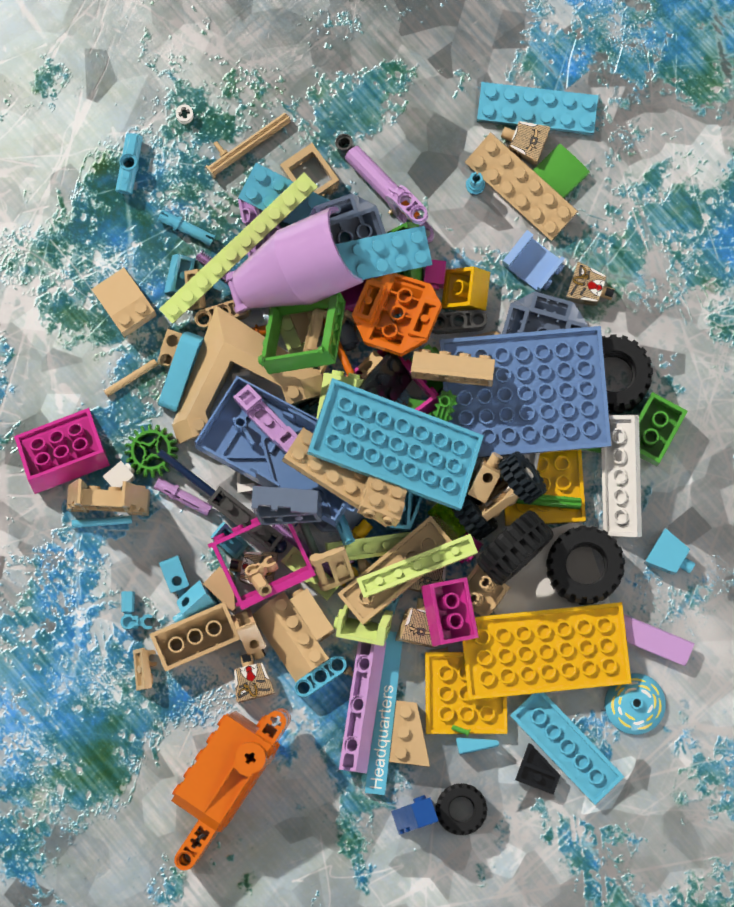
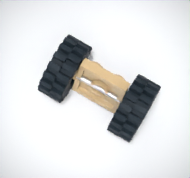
M515 451L499 463V469L501 470V475L504 476V480L494 487L486 503L466 493L462 509L458 511L451 508L455 512V517L459 519V523L476 540L479 539L480 541L496 530L498 522L495 518L507 506L514 505L518 498L526 504H531L547 491L545 488L546 484L543 482V478L540 477L538 470L519 451Z

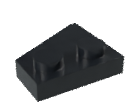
M528 743L515 780L554 795L561 775L532 744Z

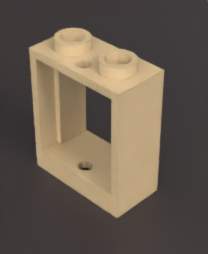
M313 143L280 164V169L285 177L294 182L296 178L292 171L312 157H315L331 180L314 192L321 196H325L327 193L331 195L338 190L340 185L338 177Z
M300 588L292 594L293 598L290 601L318 643L335 633L334 628L307 588L305 590Z

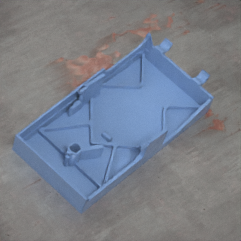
M236 376L195 440L196 449L261 486L318 491L322 498V520L336 527L346 509L354 512L356 508L284 463L282 459L286 453L255 425L237 404L233 396L249 384L287 427L290 426L297 435L303 427L313 433L318 419Z

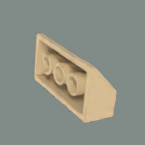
M419 349V352L414 351L411 376L412 379L492 387L495 359H491V356L479 355V358L471 357V354L459 353V356L451 355V352L439 351V354L431 353V350Z
M284 591L268 601L253 614L257 625L295 682L329 660Z
M225 602L149 634L165 672L240 640Z

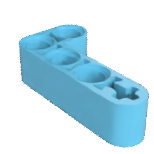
M188 331L181 335L158 401V406L177 412L204 337Z

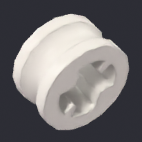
M180 105L176 109V118L180 123L188 124L193 120V110L189 105ZM183 110H186L187 113L190 112L189 114H187V118L179 116L182 114Z

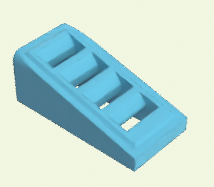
M456 738L460 755L499 746V741Z

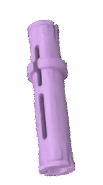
M160 477L154 486L155 490L168 495L169 499H175L206 517L212 509V505L180 489L179 485H173Z

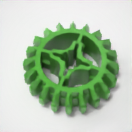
M148 424V430L145 431V428L141 426L142 432L140 434L137 430H134L133 432L136 437H128L132 444H125V447L131 449L124 452L126 456H131L126 459V462L132 463L131 468H137L136 474L140 475L144 471L143 476L145 478L148 477L149 472H151L152 478L156 477L155 472H158L160 477H162L163 473L161 470L165 469L169 473L170 469L167 467L168 463L157 456L160 452L161 442L164 440L168 447L167 453L174 459H178V455L173 454V452H178L179 448L172 447L177 444V440H170L173 434L168 433L166 435L167 428H163L159 432V425H156L155 430H153L152 425ZM149 436H157V438H154V440L150 443H145L141 441ZM137 446L144 451L141 463L136 458ZM154 447H156L155 451L157 452V454L151 453L150 455H148L149 452L146 448L153 449ZM154 459L163 461L156 466H146Z

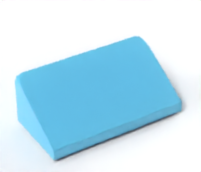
M181 254L172 255L164 293L174 295L185 285L184 271L193 270L196 259Z

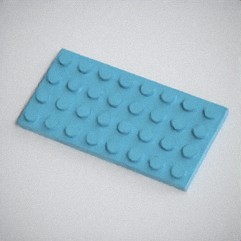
M332 378L307 454L364 476L377 478L406 489L407 492L460 511L484 435Z

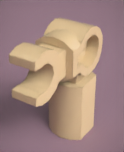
M268 556L262 563L258 562L246 567L245 574L260 596L264 597L271 593L272 588L265 579V576L268 572L276 571L278 565L274 562L272 556Z

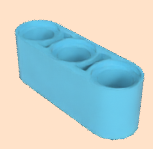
M334 656L299 679L294 686L296 694L299 697L307 698L342 675L347 669L345 659L341 656ZM335 660L343 662V668L340 671H335L332 668V663ZM323 671L326 673L327 678L324 682H317L315 680L317 672ZM301 683H307L310 686L309 691L305 694L298 691Z

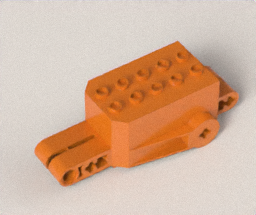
M278 708L268 715L262 716L257 725L237 711L230 714L227 713L220 719L217 724L219 728L211 733L206 741L208 743L203 750L201 749L195 757L196 763L187 769L183 776L185 778L184 781L178 784L172 792L174 797L171 801L198 819L175 855L174 863L178 869L189 870L200 861L217 833L222 832L228 826L266 766L274 760L276 751L280 747L279 739L291 722V715L286 709ZM280 716L281 723H279L276 726H272V724L277 722L276 717ZM203 833L205 836H204L203 838H201L200 843H199V842H198V840H199L198 837ZM185 854H188L190 856L191 861H188L185 858Z

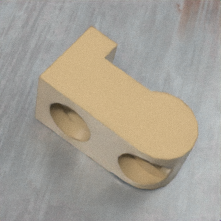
M167 329L160 349L158 365L170 368L182 333Z

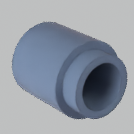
M346 320L342 325L340 342L343 349L351 351L357 347L356 344L359 343L353 325Z

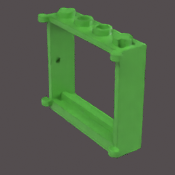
M339 292L311 305L271 307L268 324L266 325V336L263 340L262 355L258 357L259 364L262 367L264 366L268 374L336 364L346 305L342 294ZM317 308H328L322 346L318 347L317 350L276 356L283 315L313 311Z

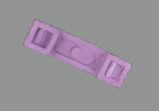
M247 384L233 396L234 400L255 425L274 444L287 453L298 435L290 426L287 427L262 401L260 395Z

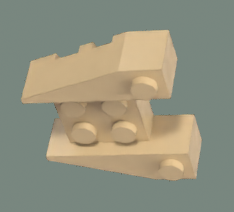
M78 479L68 485L67 510L69 512L89 513V510L127 512L129 515L149 516L150 491L146 489V486L123 481L122 490L120 487H109L108 490L100 489V486H88L82 479Z

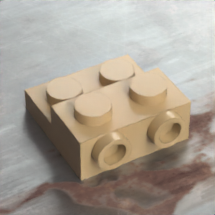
M368 476L357 513L362 514L365 518L381 521L384 525L396 527L401 520L407 490Z

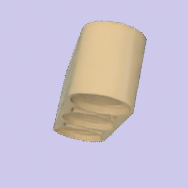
M234 300L217 305L238 320L245 319L251 314V309L236 314ZM216 305L202 309L195 314V323L200 330L207 331ZM206 316L209 318V322L207 324H200L199 319Z

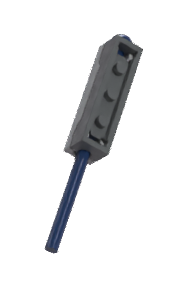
M163 449L157 454V456L209 495L211 498L207 502L237 526L243 524L246 527L251 524L250 520L256 518L254 512L219 486L215 491ZM259 525L246 531L247 534L271 552L274 548H277L275 550L276 553H283L287 549V542L285 540L281 542L284 536L270 525Z

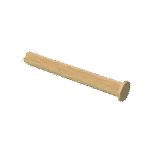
M283 113L210 166L206 165V170L215 179L218 173L291 122L290 117Z

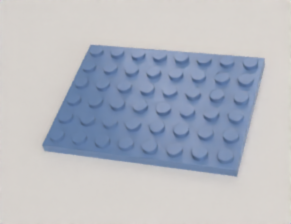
M601 326L440 339V351L451 352V355L459 356V353L471 354V357L479 358V355L491 356V359H495L492 387L443 382L444 391L448 392L451 390L452 394L457 395L456 402L458 404L453 405L455 412L450 414L453 419L448 422L484 435L477 458L490 457L492 452L498 453L501 456H507L515 451H519L520 454L611 447Z

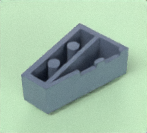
M253 486L251 508L261 525L321 522L322 498L318 491L312 489Z

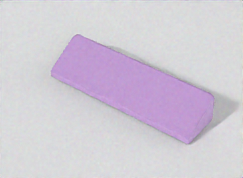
M624 614L626 640L628 643L686 666L695 643Z

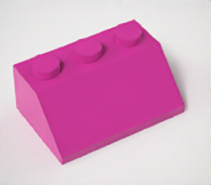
M467 577L421 586L432 647L479 638Z

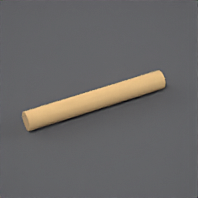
M155 359L149 361L103 391L109 397L158 366Z

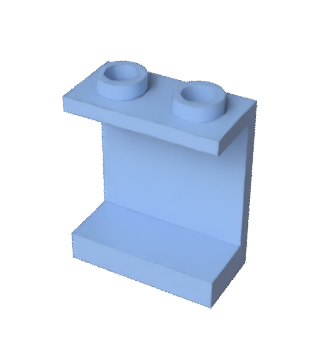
M527 230L504 258L502 265L540 293L543 289L546 291L553 282L551 278L555 274L559 275L565 267L563 265L565 258L562 256L559 259L535 241L533 234Z

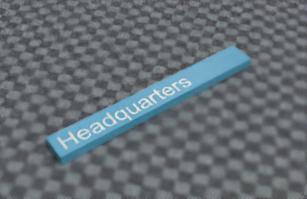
M392 631L389 632L386 639L365 785V793L385 795L402 651V641L395 640L397 632Z

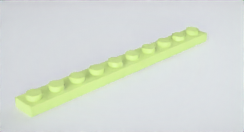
M304 172L163 304L159 310L172 324L176 322L309 197L318 186Z

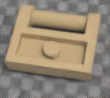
M344 545L321 554H312L309 558L311 565L316 570L319 579L318 585L322 591L330 590L355 579ZM328 562L333 578L327 579L322 566L323 563Z

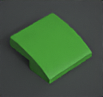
M561 144L553 149L533 169L563 198L590 173Z

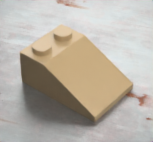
M125 268L120 269L91 289L124 338L157 316L155 310Z

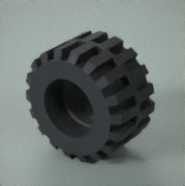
M458 783L449 786L439 795L436 803V815L440 825L446 831L455 835H468L477 831L486 820L488 811L486 800L476 787L465 783ZM458 797L469 799L474 808L471 818L464 822L454 820L449 812L451 802Z

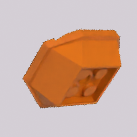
M392 273L376 279L366 280L353 310L352 318L365 345L402 357L428 341L441 311L442 304L430 283L398 273ZM396 314H402L399 318L394 317Z

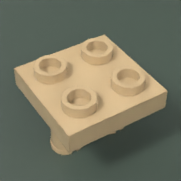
M478 563L467 577L473 611L480 616H490L511 588L507 584H495L479 567Z

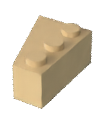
M396 700L389 762L430 767L417 703Z

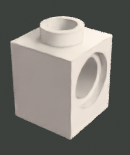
M120 461L103 477L111 487H120L122 490L123 481L131 483L136 479L133 475L136 471L131 468L129 463L124 465Z

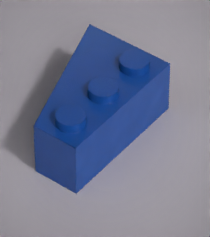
M423 795L414 798L413 804L391 811L399 835L438 822L431 797L426 799V796Z

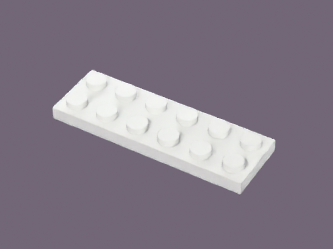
M609 415L611 447L601 448L603 530L607 531L609 536L642 537L639 415Z

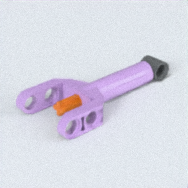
M348 134L339 135L335 140L339 155L345 158L359 175L387 202L401 224L406 223L409 219L411 222L419 224V226H425V230L430 231V236L427 238L428 244L431 243L434 239V232L432 227L426 222L428 212L425 206L406 187L398 186L359 146H354L351 136ZM344 144H349L348 147H346V148H341L342 145H344ZM417 211H423L425 213L424 217L422 218Z

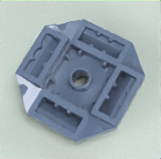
M532 292L510 303L502 334L588 327V324L574 302L539 292Z

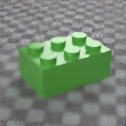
M654 392L649 396L639 415L640 458L657 467L688 411Z

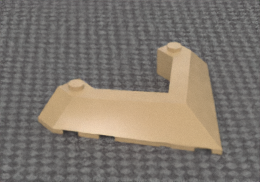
M216 305L172 424L177 442L181 444L196 439L211 417L210 412L214 406L213 404L235 363L281 386L286 402L291 405L320 397L323 374L312 367L268 374L264 366L262 367L258 362V357L262 355L265 337ZM277 345L276 356L290 354Z

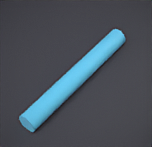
M131 515L72 520L71 524L72 528L131 524L133 521Z

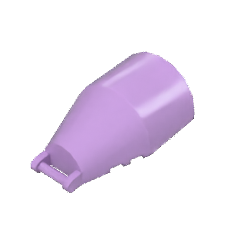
M338 207L327 208L277 230L235 271L223 276L225 282H228L235 303L234 310L236 314L243 313L252 308L311 305L363 283L362 278L355 276L345 265L333 240L329 217L331 214L339 211Z

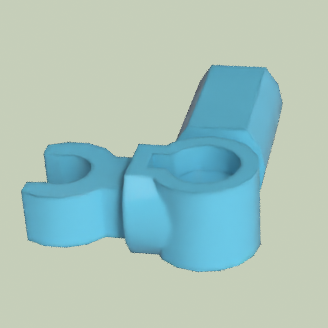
M121 592V612H124V616L120 621L122 628L131 630L142 627L145 630H151L152 626H146L144 621L148 618L151 619L152 615L146 614L142 618H138V615H132V612H135V592Z

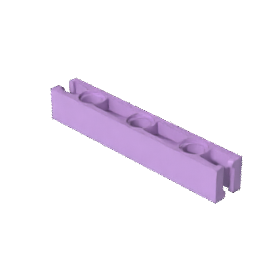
M358 641L339 770L367 774L386 642L384 646Z

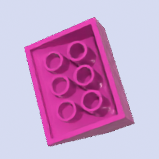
M89 408L14 436L27 480L34 494L110 466Z

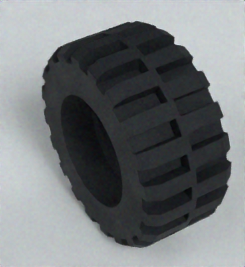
M611 334L610 337L602 336L604 358H620L632 370V381L626 389L619 392L607 390L608 413H623L624 410L629 411L634 408L647 394L652 383L653 368L650 365L652 362L650 357L646 356L647 351L644 347L640 348L637 341H630L624 335L622 337H617V334Z
M529 510L491 542L477 558V563L495 584L503 585L549 543L554 536L553 531L534 511Z
M595 526L573 527L567 532L562 533L550 548L546 560L547 577L550 579L552 588L556 589L559 596L568 599L567 601L571 603H579V605L595 604L606 599L619 586L625 571V558L622 556L621 546L619 547L616 543L617 540L614 537H610L607 531H601ZM591 547L601 554L604 561V571L596 582L581 584L574 581L568 574L566 568L567 558L576 548Z

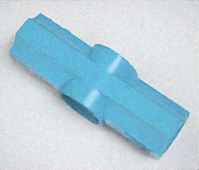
M126 134L123 153L120 158L115 191L124 195H133L136 174L139 170L138 163L143 136L138 134ZM127 161L134 162V165L130 168L124 166Z

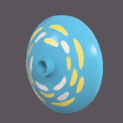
M632 673L631 684L609 687L605 696V711L608 719L617 729L627 734L638 735L653 730L661 722L666 709V700L663 690L655 680L643 674ZM635 699L640 701L639 707L633 705Z

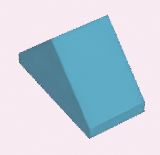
M223 521L212 534L211 539L214 541L213 537L222 533L225 536L233 533L232 528ZM237 535L218 545L234 559H237L249 544Z

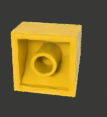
M475 266L445 270L442 309L486 311L490 272Z

